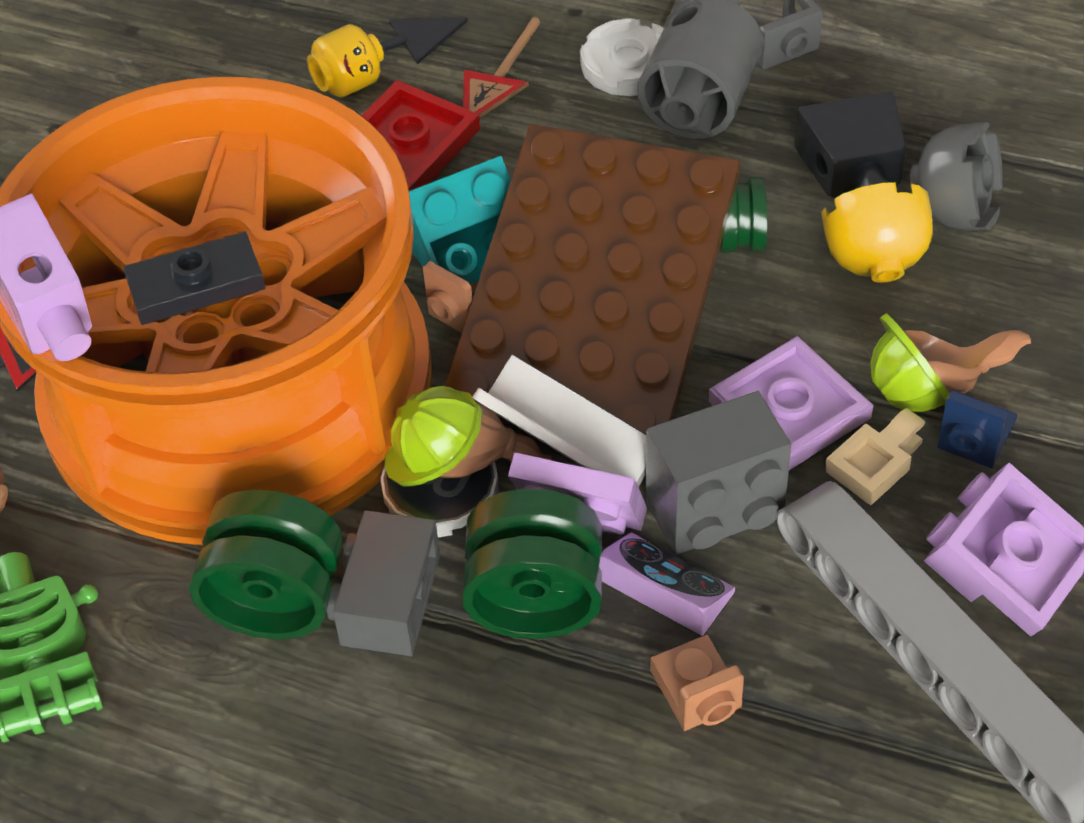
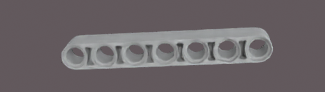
M832 481L825 482L778 510L776 514L777 525L789 547L1048 823L1083 822L1084 733L837 483Z

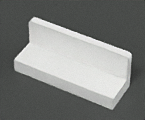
M511 355L490 391L487 393L478 388L472 397L498 416L584 468L635 478L638 487L646 475L645 434Z

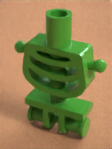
M12 552L0 557V677L6 678L0 680V739L3 743L10 741L11 736L33 729L35 735L46 732L43 719L59 714L63 725L74 722L73 715L95 707L97 711L104 709L96 683L98 678L88 652L74 655L83 646L86 639V628L77 607L96 601L98 597L96 587L84 585L80 588L79 592L70 595L60 576H53L35 582L30 559L26 554L20 552ZM54 697L55 701L39 705V701Z

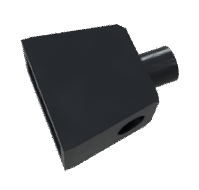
M892 91L797 107L794 146L828 196L837 198L849 191L880 183H896V187L901 183L905 158V142L895 96Z

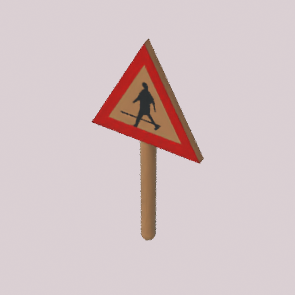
M533 17L494 75L464 70L463 108L479 114L480 119L529 86V83L526 81L505 78V75L539 26V18Z

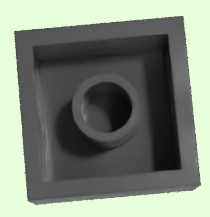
M759 390L646 429V503L675 555L692 549L709 548L725 537L748 529L758 530L765 528L776 520L778 510L785 507L791 442Z

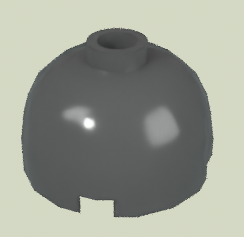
M988 122L966 123L944 129L931 137L920 155L919 164H914L911 168L910 185H919L928 192L932 219L950 229L965 231L989 230L995 226L999 217L1001 206L990 207L992 191L1003 190L1002 157L996 133L985 134L986 130L991 126Z

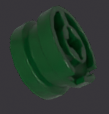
M750 177L747 183H737L720 245L721 253L736 252L738 247H748L750 252L765 251L767 242V199L764 177Z

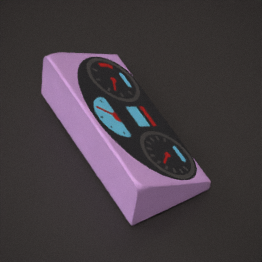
M632 532L604 549L601 553L599 567L602 571V582L701 636L705 634L735 593L734 586Z

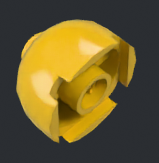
M880 183L864 186L835 198L836 209L829 213L824 208L821 212L825 239L833 258L846 270L856 275L871 277L874 282L884 283L901 278L904 275V270L915 265L925 254L933 236L932 210L928 192L919 185L911 184L913 194L907 192L897 193L896 183Z

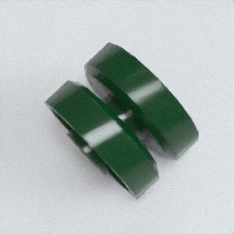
M524 488L502 492L478 503L467 517L465 559L467 562L464 569L462 606L470 618L489 631L513 638H551L567 635L587 626L599 614L602 599V571L599 567L602 551V525L595 511L576 497L545 489Z
M251 489L230 493L217 501L209 516L202 540L204 548L201 549L188 588L193 604L207 618L229 630L252 637L281 640L302 637L318 629L326 616L332 591L330 580L337 569L343 545L340 527L324 510L305 499L280 491Z

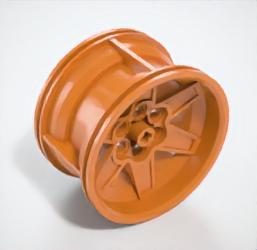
M248 77L186 79L136 90L87 110L45 137L10 172L0 187V207L33 194L79 278L92 322V328L88 331L91 338V345L88 350L75 359L60 361L54 357L51 350L41 354L31 353L0 301V327L3 334L14 350L36 370L34 389L35 410L48 451L56 469L66 484L85 504L101 516L139 534L169 542L203 545L202 540L214 504L230 493L251 489L280 491L305 499L327 512L329 516H332L351 505L381 481L380 477L385 465V456L392 446L391 430L396 417V410L408 400L412 393H418L431 388L432 366L424 317L416 299L404 283L412 256L414 240L410 194L405 173L386 139L368 121L332 98L289 83ZM246 231L261 269L266 289L141 325L123 266ZM32 257L25 259L20 264L19 274L37 266ZM357 291L340 310L315 299V297ZM142 354L148 360L145 372L118 368Z

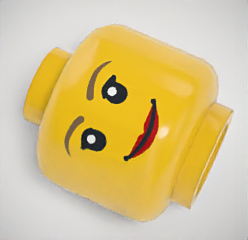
M349 24L316 39L312 44L311 55L307 57V65L314 83L322 92L329 91L332 95L342 98L378 81L380 62L384 60V53L375 35H367L360 27Z

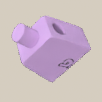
M29 194L0 207V301L31 353L41 354L51 350L57 360L69 361L81 356L90 347L91 338L88 331L92 328V322L79 278L33 194ZM32 257L37 266L19 274L20 264L25 259Z

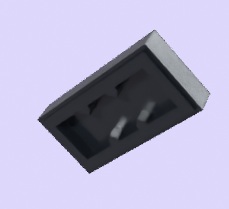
M246 231L123 266L141 325L266 289L261 269Z

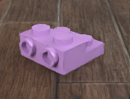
M1008 463L991 478L981 472L963 490L958 500L966 508L958 518L952 512H949L929 533L926 540L934 548L924 562L970 602L984 595L1029 636H1032L1045 627L1084 573V527L1013 465Z

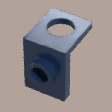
M951 391L945 404L937 448L993 468L1016 422L1017 414L971 396Z

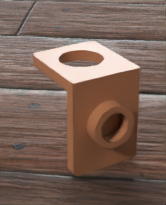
M429 261L423 266L429 315L462 333L472 303V293H475L478 282L469 284L464 279Z

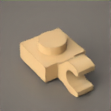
M906 408L898 413L880 433L865 423L826 458L825 472L871 506L910 470L912 457L910 455L922 444L923 440L915 433L925 425V421Z

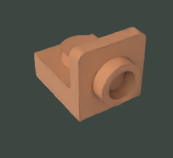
M708 635L650 658V671L684 731L701 724L711 726L728 719L736 709L742 707L744 676L738 666L726 667Z

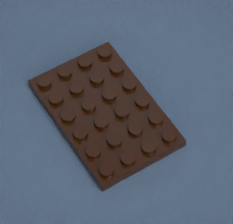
M529 124L445 386L458 391L468 392L472 396L478 388L488 393L511 355L645 435L647 428L673 420L739 179L740 160ZM497 415L506 428H511L515 433L534 438Z

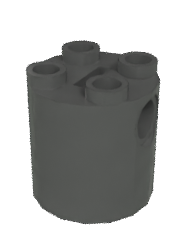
M684 0L677 4L671 12L638 80V99L645 113L658 126L678 136L692 139L709 138L725 131L737 112L765 47V39L757 21L741 6L739 0Z

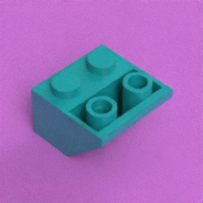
M502 156L409 191L414 233L412 253L422 267L431 261L464 279L469 284L479 281L511 183Z

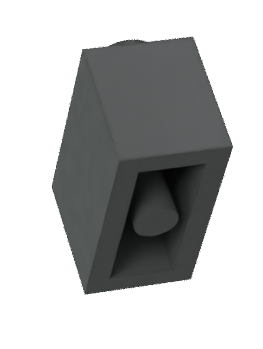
M364 510L358 532L349 533L346 539L343 554V565L346 571L342 584H333L327 608L328 619L335 621L340 646L413 657L440 558L436 520Z

